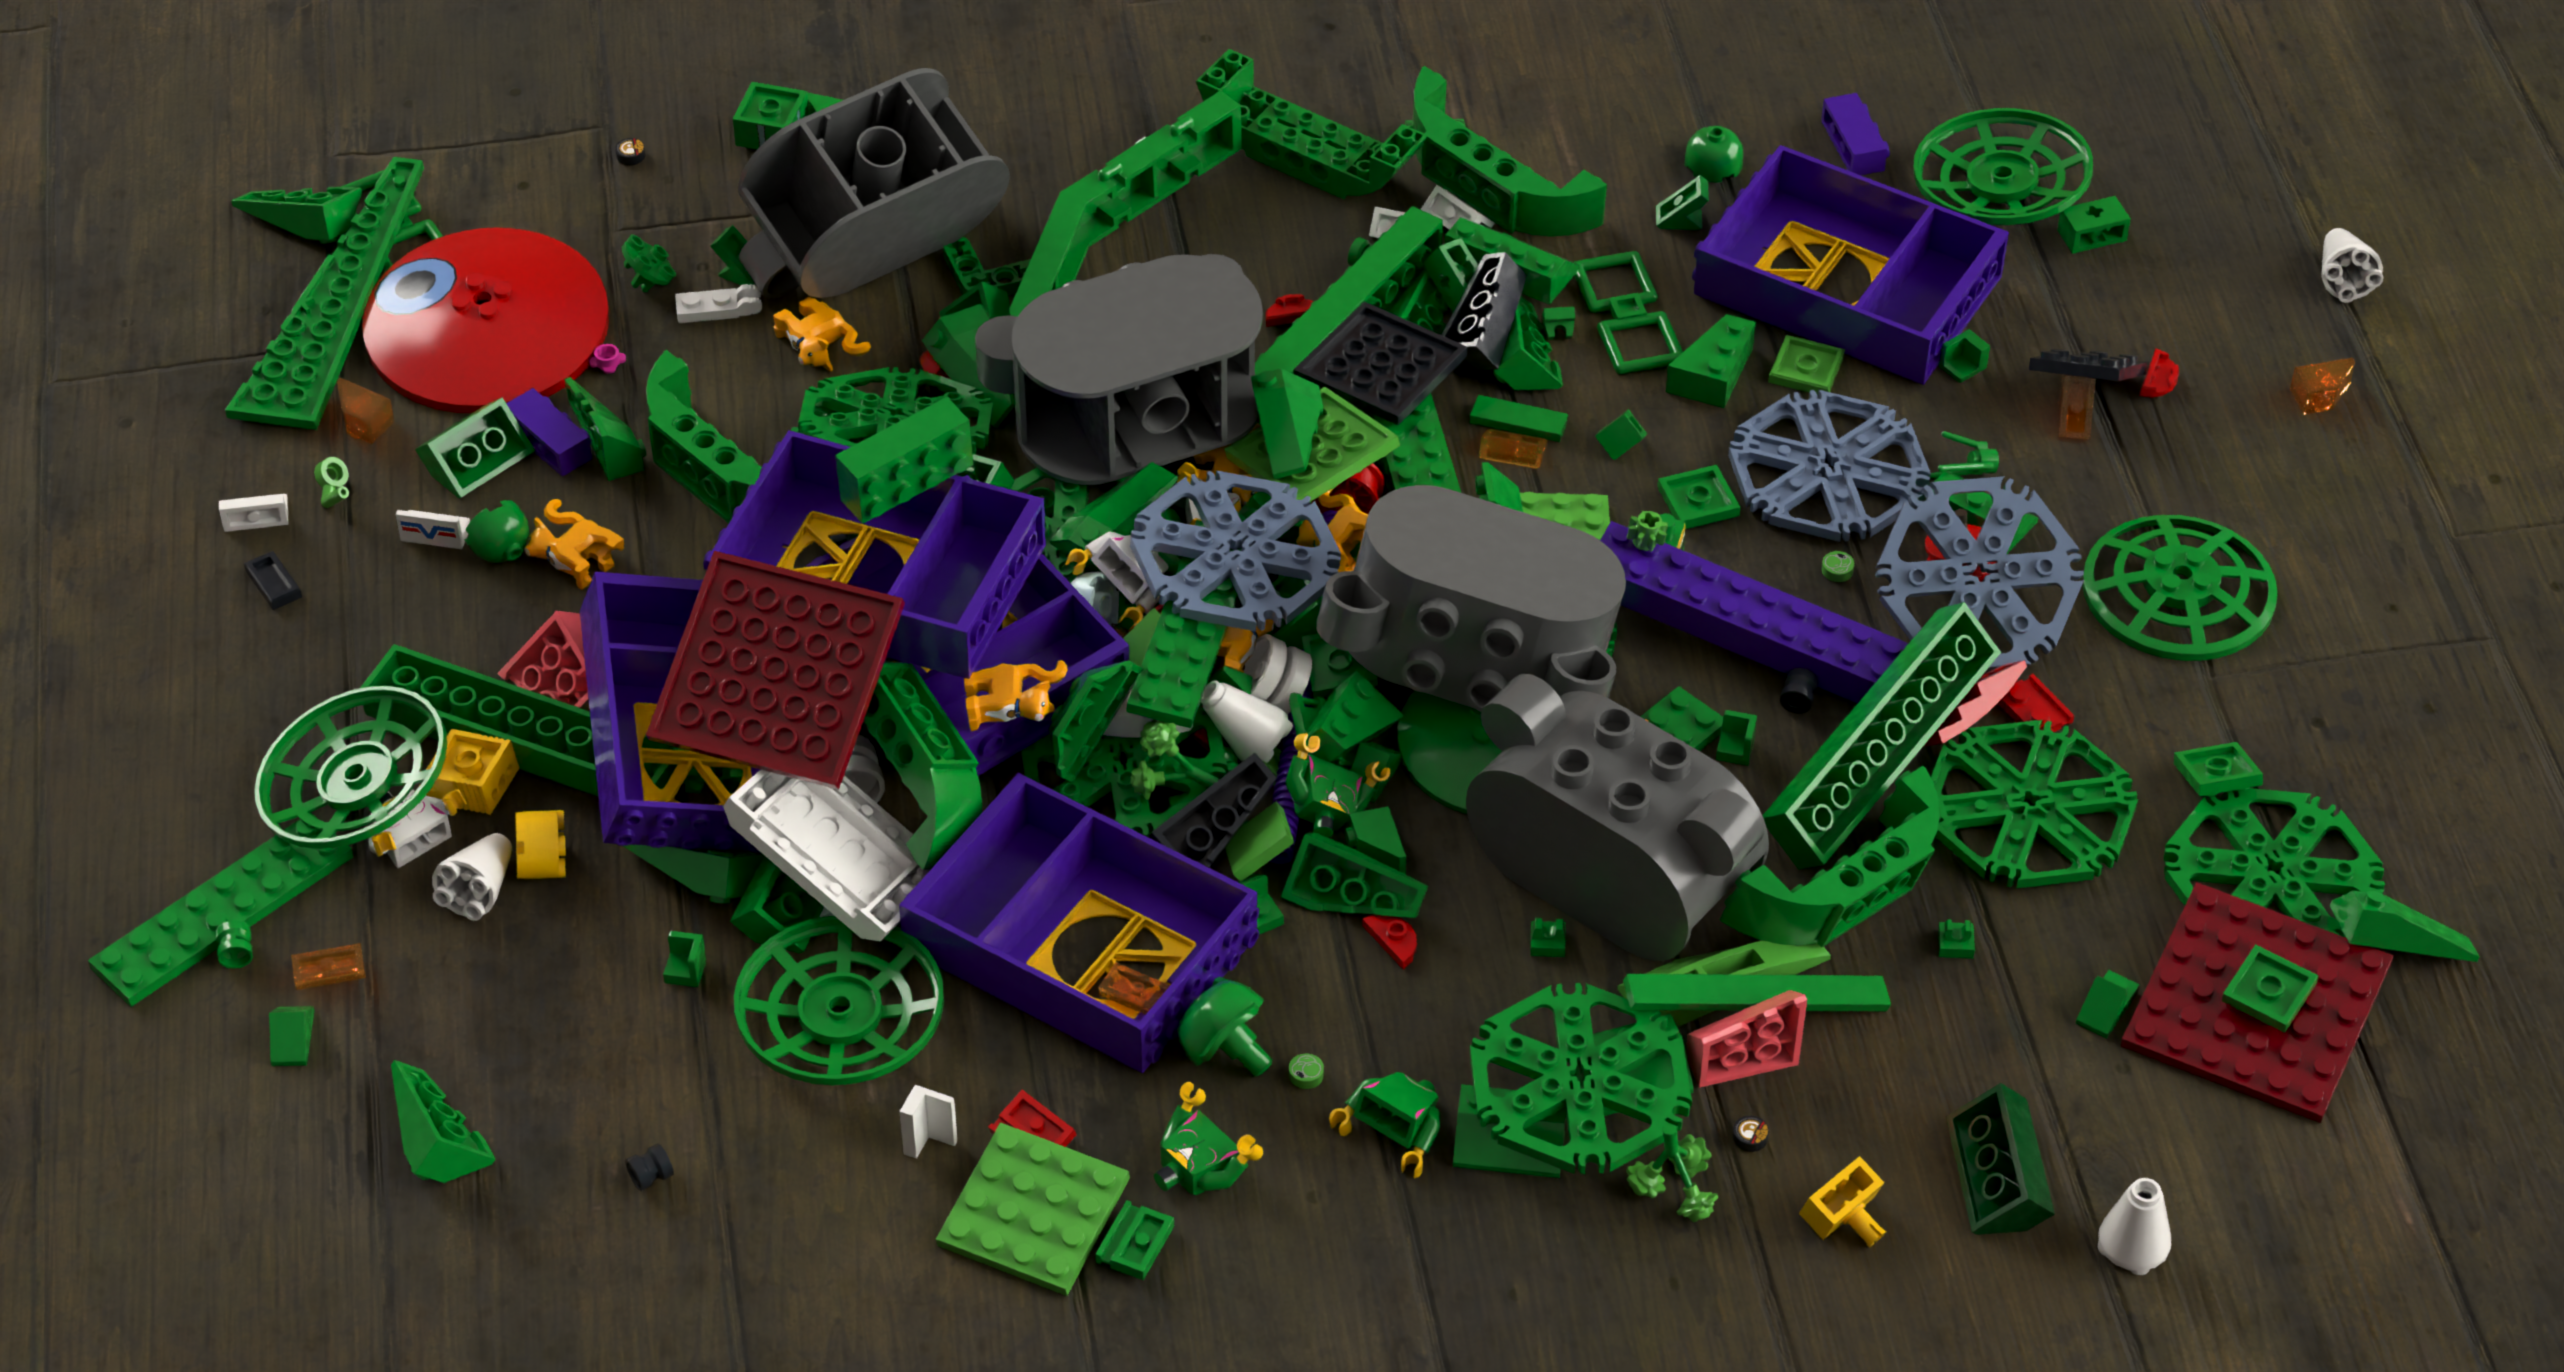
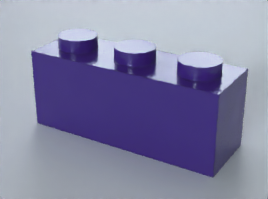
M1852 93L1825 98L1821 122L1847 170L1858 175L1885 171L1886 158L1890 156L1888 143L1882 140L1877 123L1873 122L1870 118L1868 107L1865 103H1862L1858 94Z
M532 388L506 403L535 449L534 452L562 477L592 459V439L585 429L577 427L568 414L565 412L561 413L554 407L547 396L543 397Z

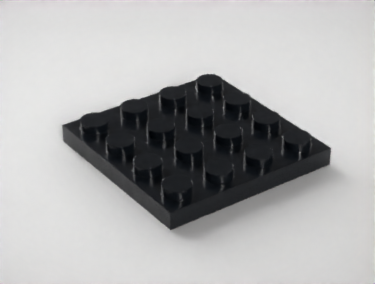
M1363 302L1294 369V375L1319 385V389L1326 387L1351 405L1395 425H1399L1467 357V346L1367 302Z

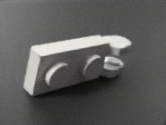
M744 284L738 289H719L675 294L679 323L739 318V316L758 314L762 310V302L759 300L761 292L755 284Z

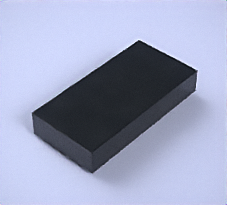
M274 551L244 563L246 573L272 610L302 598L300 588Z

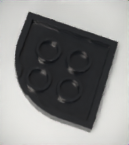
M2051 349L2050 351H2041V356L2031 357L2029 370L2121 381L2146 375L2147 362L2138 361V356L2119 354V356H2110L2108 358V352L2090 351L2089 353H2080V355H2069L2068 350Z

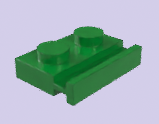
M1127 1200L1095 1254L1096 1263H1107L1114 1270L1144 1280L1174 1228V1217L1142 1205L1140 1208L1133 1206L1132 1202Z

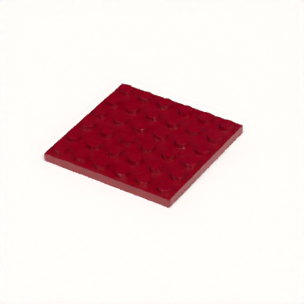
M714 551L646 737L654 742L839 790L905 605L903 598Z
M2196 882L2122 1037L2121 1047L2321 1123L2392 964L2394 955L2372 947L2350 944L2346 937ZM2255 944L2319 975L2317 984L2285 1033L2222 1002L2224 991Z

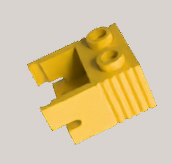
M451 729L447 735V751L442 770L426 796L442 799L448 792L458 789L468 804L458 809L464 808V810H475V812L491 815L520 768L511 740ZM435 756L433 757L432 761L430 762L426 770L431 769Z

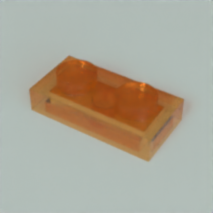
M361 943L291 955L296 990L366 978Z
M1115 962L1099 985V995L1146 1015L1170 985Z

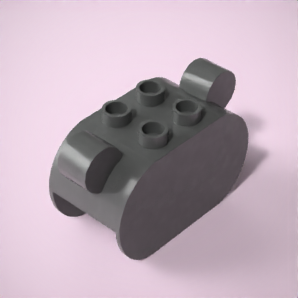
M921 68L906 72L799 119L771 136L752 155L739 178L738 194L762 231L751 238L741 249L739 260L764 297L769 299L778 298L790 293L799 286H801L806 294L819 298L832 297L849 292L938 251L943 246L954 243L979 225L998 205L1009 184V169L1001 158L988 154L948 97V82L939 71Z
M1171 255L1145 263H1130L1118 271L1085 281L1073 280L1058 289L1048 291L1030 302L1018 317L1009 315L999 316L984 322L978 328L975 335L978 379L985 388L993 392L1015 394L1018 442L1026 457L1038 469L1053 478L1067 483L1079 485L1108 483L1130 476L1151 462L1162 466L1232 444L1245 437L1255 427L1260 417L1250 376L1255 375V339L1262 326V302L1258 291L1244 275L1241 266L1235 260L1224 255Z
M1429 485L1407 486L1384 495L1371 508L1354 571L1339 572L1331 576L1326 582L1317 617L1316 630L1320 637L1329 645L1349 651L1352 657L1365 669L1386 681L1462 704L1481 712L1483 707L1520 674H1532L1542 679L1555 690L1559 697L1571 691H1588L1609 698L1616 675V664L1606 651L1625 591V573L1619 559L1608 546L1581 530L1447 488Z
M1520 674L1513 678L1483 707L1481 712L1482 725L1488 737L1502 752L1471 781L1466 794V809L1469 823L1480 847L1490 861L1510 880L1629 953L1652 961H1664L1675 957L1688 943L1692 928L1735 885L1736 879L1746 870L1753 872L1764 865L1769 850L1766 824L1757 804L1741 782L1719 762L1641 718L1629 709L1603 695L1588 691H1571L1559 697L1550 685L1532 674Z

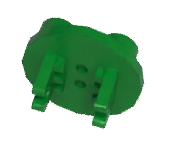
M634 234L630 235L623 244L622 253L626 259L623 264L626 269L632 267L636 273L631 282L633 288H638L642 284V292H647L655 284L669 285L676 276L675 270L667 260L669 254L662 246L658 244L651 246Z

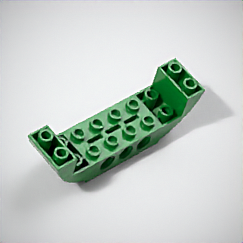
M1228 49L1196 80L1203 101L1221 90L1241 105L1242 149L1245 151V156L1341 199H1345L1347 196L1366 195L1381 189L1422 147L1427 138L1426 134L1402 124L1382 143L1254 86V59L1232 49Z
M1426 66L1422 67L1416 79L1414 89L1412 128L1427 135L1424 144L1415 153L1421 164V174L1449 191L1511 234L1518 231L1538 236H1569L1587 232L1603 225L1607 184L1601 178L1583 169L1562 189L1558 188L1553 182L1546 180L1535 173L1530 167L1512 158L1507 152L1489 143L1486 138L1477 135L1466 128L1463 123L1445 114L1447 80Z
M666 350L655 362L649 374L646 387L649 412L647 419L653 462L729 524L732 520L734 509L737 506H741L746 498L749 486L755 484L762 467L758 465L752 456H747L739 450L732 440H727L719 434L712 424H707L698 417L691 405L690 396L692 392L688 381V366L683 359L675 357Z
M886 657L864 722L868 726L870 734L876 738L884 750L886 758L894 765L902 777L904 785L910 789L918 801L920 809L928 816L907 841L906 846L912 853L914 861L922 870H931L982 813L981 787L976 771L979 762L913 664L900 663Z
M1921 766L1912 773L1908 770L1895 781L1896 789L1884 801L1885 809L1878 819L1887 829L1880 835L1877 841L1873 843L1871 841L1865 842L1853 856H1843L1835 863L1831 870L1827 872L1824 869L1819 871L1811 879L1810 883L1805 886L1799 884L1791 891L1765 865H1762L1753 872L1746 870L1736 879L1735 885L1737 887L1725 900L1724 905L1726 908L1719 920L1733 929L1758 940L1784 945L1817 943L1822 948L1911 891L1935 851L1931 844L1937 833L1940 819L1939 799L1934 783L1926 768Z

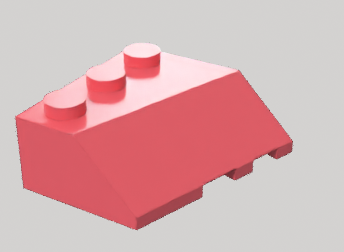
M556 611L497 674L504 680L511 679L518 687L590 711L580 613Z
M1788 990L1688 1033L1686 1055L1698 1087L1799 1065L1807 1006L1805 994Z

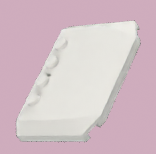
M760 770L731 795L723 806L729 824L733 829L862 939L881 941L900 923L899 904L930 871L922 870L916 864L912 853L906 846L907 841L913 834L845 775L839 790Z

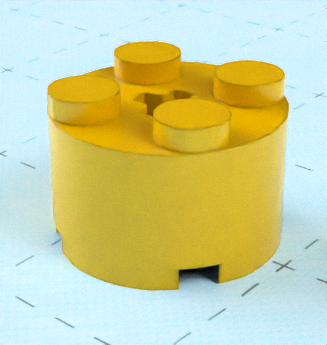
M564 810L515 812L517 879L566 878L565 858H559V856H566L564 832H558V830H564Z

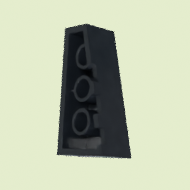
M1506 252L1485 254L1442 333V336L1467 346V357L1453 370L1455 373L1499 368L1527 277L1524 271Z
M1253 753L1152 831L1149 838L1211 868L1270 791L1276 777L1259 756Z

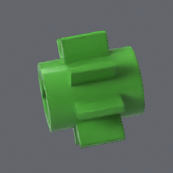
M1642 511L1638 518L1635 516L1630 517L1627 539H1633V544L1637 549L1653 551L1656 544L1664 545L1668 523L1662 522V518L1656 512Z

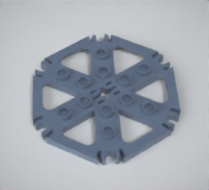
M1810 390L1808 400L1800 398L1799 393L1794 392L1793 402L1788 394L1739 425L1734 433V441L1730 442L1728 454L1746 507L1751 504V512L1762 508L1764 509L1762 510V520H1769L1768 524L1838 542H1840L1841 536L1845 542L1849 541L1851 531L1859 533L1860 538L1865 539L1866 529L1870 533L1871 538L1895 522L1905 500L1908 502V498L1912 494L1919 501L1924 500L1925 495L1921 492V489L1925 485L1929 486L1931 473L1912 424L1910 423L1907 426L1906 418L1895 422L1896 411L1894 409L1889 410V406L1822 390L1818 392V399L1817 393L1814 390ZM1839 412L1863 418L1866 421L1838 439L1828 413ZM1783 418H1789L1795 421L1803 442L1763 433L1762 431ZM1895 444L1904 449L1911 468L1869 458L1889 445ZM1825 458L1827 459V462L1830 463L1831 466H1834L1833 472H1832L1831 467H1829V465L1825 463ZM1751 463H1759L1787 470L1788 472L1764 488L1756 489L1752 484L1747 466ZM1856 488L1893 496L1899 502L1880 516L1871 518L1865 513ZM1821 490L1832 521L1822 525L1814 521L1794 518L1789 514V511Z
M1217 470L1216 476L1211 471L1207 472L1206 482L1199 481L1195 474L1191 475V483L1187 481V477L1183 478L1138 513L1134 521V530L1131 532L1130 540L1131 550L1154 599L1156 600L1160 596L1159 604L1163 605L1167 601H1175L1172 613H1180V617L1256 631V625L1261 631L1265 630L1266 619L1273 620L1277 627H1281L1283 618L1287 625L1324 594L1326 582L1331 576L1338 573L1341 552L1316 502L1314 501L1310 505L1311 497L1309 496L1302 500H1296L1298 491L1296 487L1290 488V484ZM1232 487H1239L1254 492H1265L1270 495L1271 500L1241 522L1227 490ZM1187 497L1193 501L1205 527L1164 519L1161 513L1180 498ZM1308 520L1320 541V545L1317 547H1306L1275 540L1299 521ZM1151 551L1194 558L1195 560L1178 574L1166 576L1161 573ZM1267 573L1309 580L1311 582L1293 597L1282 598L1277 595ZM1230 578L1243 607L1230 608L1209 604L1202 601V599Z
M2005 476L1931 482L1929 486L1925 485L1921 489V492L1926 497V501H1919L1912 494L1908 498V502L1905 500L1875 567H1885L1878 570L1875 576L1876 578L1885 577L1889 581V586L1879 587L1877 590L1878 594L1888 595L1891 593L1892 595L1881 596L1879 600L1910 641L1922 628L1906 608V597L1952 594L1948 606L1965 602L1977 620H1979L1984 608L2012 645L2011 651L2000 653L1987 670H1993L2004 664L2025 660L2027 667H2029L2031 663L2034 664L2039 659L2034 653L2035 647L2041 648L2047 655L2058 643L2084 581H2072L2080 579L2084 575V571H2074L2070 567L2071 562H2079L2081 560V554H2077L2080 549L2035 490L2031 492L2029 501L2025 499L2029 492V486L2025 485L2020 494H2015L2011 490L2014 480L2010 478L2004 484L2003 489H2001V482ZM1986 492L1991 496L1992 504L1976 540L1950 507L1949 498L1951 495ZM2028 513L2034 514L2039 518L2056 543L2055 548L2048 552L2006 555L2022 517ZM1918 522L1946 558L1945 560L1904 562L1900 559L1898 550L1911 523ZM1977 567H1980L1982 572L1989 574L1983 578L1982 582H1979L1977 576L1969 575ZM2058 585L2062 589L2063 595L2052 622L2049 624L2039 623L2013 589Z

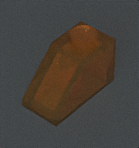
M2354 358L2295 367L2290 390L2303 414L2334 409L2350 385L2355 365Z
M2061 375L2058 437L2090 439L2096 378Z
M340 377L337 380L346 431L356 439L373 444L395 422L391 400Z

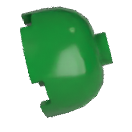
M1722 126L1703 127L1696 131L1689 139L1686 146L1684 165L1693 171L1695 178L1701 175L1708 182H1722L1723 177H1728L1732 174L1736 177L1742 170L1743 145L1737 134L1730 129Z
M512 500L500 501L502 507L496 508L491 512L487 508L483 509L466 527V532L469 536L467 539H464L465 543L478 557L487 562L501 563L513 561L521 556L530 535L528 520L524 512Z

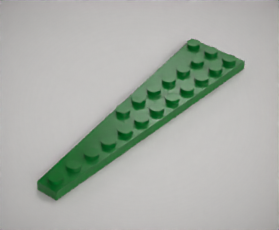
M401 157L392 158L376 182L375 188L370 191L364 200V208L360 214L354 215L350 221V229L346 235L342 234L337 241L338 247L332 255L329 254L292 308L291 314L287 316L281 325L282 331L275 341L271 340L268 344L266 355L261 362L257 361L252 369V376L247 383L241 385L225 409L227 418L317 430L363 319L364 309L369 296L379 280L423 173L424 166L422 160Z

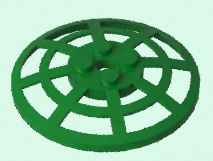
M1993 108L1965 113L1935 127L1918 145L1914 155L1913 174L1917 187L1929 202L1989 225H2016L2056 215L2080 199L2089 187L2093 176V156L2084 137L2062 120L2032 110ZM1989 124H2021L2036 127L2029 140L2018 137H1992ZM1977 126L1980 140L1965 144L1953 153L1939 145L1941 141L1949 136ZM2050 132L2068 142L2078 154L2061 161L2059 156L2051 149L2040 143L2046 133ZM1996 146L2020 147L2022 150L2020 152L1997 150ZM1984 149L1985 153L1976 157L1971 163L1962 159L1971 152ZM1930 152L1945 161L1941 168L1940 181L1923 180V166ZM2034 152L2046 158L2051 165L2038 168V165L2031 156ZM2082 163L2084 178L2081 185L2075 191L2062 190L2066 181L2065 170ZM1955 166L1967 172V181L1950 182L1949 177L1952 168ZM2052 174L2057 175L2053 189L2038 186L2039 178ZM1930 190L1945 191L1946 195L1953 202L1963 207V209L1946 203ZM1955 191H1971L1978 198L1969 203L1958 196ZM2030 195L2043 197L2040 201L2026 207H2022L2020 200ZM2054 199H2063L2055 205H2052L2042 210L2034 211L2044 207L2045 205L2052 202ZM1990 202L2005 203L2008 205L2009 210H1995L1984 207Z
M2147 516L2125 522L2111 529L2090 550L2085 562L2083 575L2084 597L2089 609L2097 621L2110 634L2144 653L2173 660L2202 661L2234 654L2246 648L2257 640L2270 625L2277 603L2278 591L2275 576L2269 563L2260 551L2234 531L2217 523L2190 516ZM2158 525L2160 528L2143 533L2129 542L2116 538L2128 531L2141 527ZM2173 525L2195 527L2198 529L2212 532L2216 535L2210 536L2206 533H2202L2195 530L2174 528ZM2177 535L2197 538L2205 541V543L2199 548L2181 545ZM2161 536L2164 537L2167 546L2155 551L2140 546V544L2147 540ZM2231 541L2242 548L2255 560L2261 570L2246 568L2239 555L2225 543ZM2102 547L2120 550L2114 565V576L2095 581V561ZM2219 548L2232 560L2235 566H2219L2210 555ZM2129 554L2146 560L2142 571L2124 574V566ZM2177 574L2185 575L2189 579H2180ZM2222 577L2240 578V588L2235 598L2220 588ZM2250 579L2268 583L2267 602L2259 617L2255 616L2243 605L2249 594ZM2143 582L2144 588L2151 598L2146 603L2142 602L2128 585ZM2117 587L2123 599L2138 612L2129 626L2108 610L2101 600L2099 592ZM2214 599L2226 606L2209 615L2201 616L2199 608L2207 605ZM2162 604L2176 609H2186L2187 617L2170 615L2160 612L2158 609ZM2234 614L2249 625L2246 630L2231 638L2206 643L2203 627L2220 623ZM2151 619L2169 626L2190 628L2192 644L2165 642L2140 632Z
M373 686L350 690L312 707L299 716L279 735L262 760L254 789L255 802L261 818L269 829L285 842L313 849L336 848L354 844L388 829L404 818L422 801L433 787L442 770L446 758L447 735L441 717L430 702L419 694L404 688L391 686ZM380 703L376 720L356 723L337 731L330 717L357 706ZM393 703L414 708L429 719L415 734L404 725L389 721ZM318 725L326 739L308 753L299 767L282 763L283 758L294 744L308 731ZM435 729L439 739L437 753L431 769L421 771L423 751L420 743ZM372 732L369 741H358L346 745L344 742L345 739L355 735ZM386 732L398 735L406 740V742L391 753L382 744ZM330 748L334 750L335 753L325 761L320 770L311 769ZM413 751L414 761L411 773L397 774L396 763ZM275 774L292 778L290 789L292 808L272 813L270 791ZM304 781L317 783L320 796L303 803L302 789ZM421 783V785L417 788V790L413 793L412 796H410L399 808H397L388 815L390 811H392L406 798V796L411 792L415 784ZM404 786L386 806L382 805L379 799L391 787ZM326 805L337 810L329 822L318 820L309 814ZM368 807L372 813L362 819L343 823L350 811ZM299 817L308 826L322 830V832L316 838L299 837L287 833L278 823ZM376 821L370 826L360 829L358 831L346 835L333 837V835L337 831L356 829Z
M824 916L806 920L788 927L769 938L752 954L737 979L734 992V1014L739 1033L748 1049L761 1062L774 1071L795 1080L820 1085H847L873 1080L893 1072L909 1062L924 1049L935 1034L942 1017L944 1006L943 980L938 965L929 950L917 938L901 931V928L896 926L883 939L898 945L903 950L888 963L871 954L851 951L852 933L854 932L835 916ZM827 933H838L837 951L817 954L797 963L785 950L790 945L810 937ZM771 958H774L786 972L775 983L768 1001L747 997L755 976ZM913 958L921 964L929 977L933 998L913 1002L910 987L900 973ZM837 963L836 972L825 974L815 980L806 973L808 970L821 965ZM851 963L869 966L880 971V973L870 981L861 975L850 973ZM793 981L803 989L798 1005L779 1003L784 991ZM892 981L900 992L902 1004L882 1005L879 991ZM835 1006L848 1007V1010L841 1013L834 1012L831 1009ZM746 1010L767 1015L770 1031L778 1045L762 1051L749 1032ZM933 1011L928 1028L915 1044L907 1051L896 1045L906 1033L912 1015ZM778 1016L799 1018L800 1025L804 1031L788 1039L780 1028ZM901 1017L896 1030L888 1039L875 1032L881 1019ZM815 1040L819 1043L830 1045L829 1058L812 1055L800 1048ZM863 1040L875 1048L861 1055L844 1058L846 1045L855 1044ZM791 1054L807 1063L828 1067L827 1074L810 1073L794 1069L778 1062L777 1059ZM882 1054L893 1059L869 1070L842 1074L843 1067L862 1064L878 1058Z

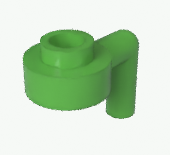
M328 457L319 462L315 467L314 474L316 481L323 488L321 505L324 508H330L349 496V490L343 486L348 480L349 473L345 463L337 457Z

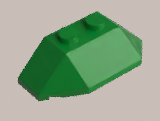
M1128 660L1085 671L1082 676L1074 680L1069 689L1070 695L1065 703L1055 710L1051 718L1052 723L1048 728L1056 774L1074 782L1132 690L1137 675L1144 670L1142 667Z

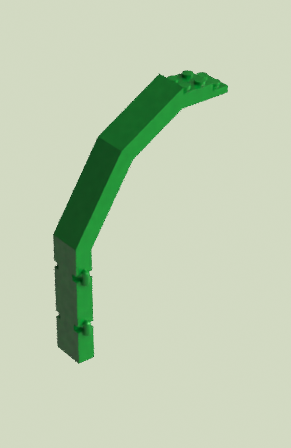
M1220 90L1178 117L1177 122L1171 126L1169 124L1165 125L1105 163V167L1100 171L1094 170L1061 191L1009 308V316L1018 317L1021 311L1040 295L1058 289L1067 282L1075 280L1089 247L1118 229V225L1124 220L1129 222L1190 183L1189 179L1195 175L1199 177L1241 150V105ZM1111 481L1105 484H1109L1114 488L1120 483Z

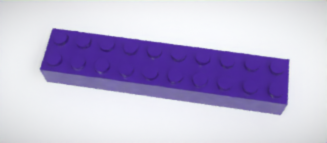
M1613 521L1610 522L1600 539L1601 542L1613 551L1624 569L1626 586L1621 606L1785 674L1794 668L1808 669L1817 676L1819 681L1817 687L1857 704L1909 644L1664 543L1663 546L1656 544L1653 551L1637 549L1633 544V539H1627L1629 528Z

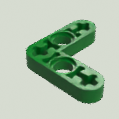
M962 237L954 243L943 246L944 259L962 294L981 281L987 284L992 283V286L1007 291L1008 295L1015 294L1031 260L1028 259L984 271L967 238ZM956 249L962 252L961 256H958ZM966 266L974 268L972 271L967 272L959 270ZM1002 278H1009L1012 280L1009 283L998 282V280Z

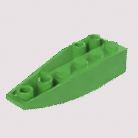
M1762 940L1744 946L1676 959L1644 974L1796 975L1830 960L1831 955L1825 947L1821 948L1817 943L1784 945ZM1624 983L1619 984L1618 991L1624 998L1628 999ZM1658 1010L1661 1012V1016L1671 1014L1677 1027L1713 1012L1700 1010Z

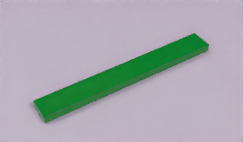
M1627 974L1623 980L1630 1010L1742 1011L1788 990L1805 994L1807 998L1806 1011H1887L1891 1006L1883 976Z

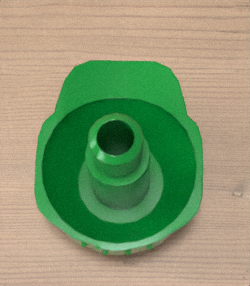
M1231 980L1219 982L1200 994L1184 1013L1177 1027L1180 1045L1191 1062L1198 1066L1202 1062L1209 1061L1217 1049L1220 1048L1231 1060L1237 1058L1253 1077L1263 1074L1271 1066L1273 1057L1271 1058L1255 1041L1257 1035L1245 1022L1258 1014L1259 1007L1264 999L1246 985Z

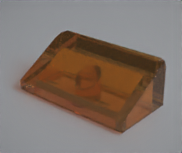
M1488 429L1481 438L1479 458L1538 469L1542 464L1548 440Z

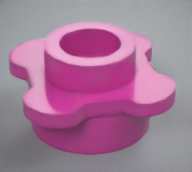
M603 344L595 349V357L589 360V364L593 368H600L606 374H611L616 371L620 363L626 361V355L619 353V349L613 344Z

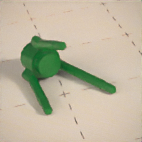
M1946 431L1941 433L1942 437L1974 447L1975 450L1968 453L1967 463L1939 465V472L1931 473L1930 479L1938 478L1944 471L1958 476L1996 473L1999 466L1998 451L1996 449H1989L1987 442L1975 441Z

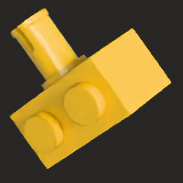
M1859 1156L1809 1197L1799 1214L1823 1240L1842 1224H1849L1870 1248L1874 1245V1242L1879 1241L1885 1235L1886 1231L1878 1225L1864 1208L1866 1204L1874 1199L1884 1182Z

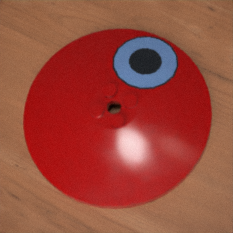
M497 227L479 228L434 239L407 253L395 262L378 280L369 296L363 313L362 330L369 360L380 377L395 391L416 403L430 408L455 413H473L501 397L508 403L532 388L543 397H549L566 387V378L577 379L590 366L589 360L595 357V349L604 343L609 325V307L606 290L599 274L585 257L569 245L547 235L528 230ZM481 300H488V301H490V302L482 303L481 305L476 304L477 302H479V301H481Z

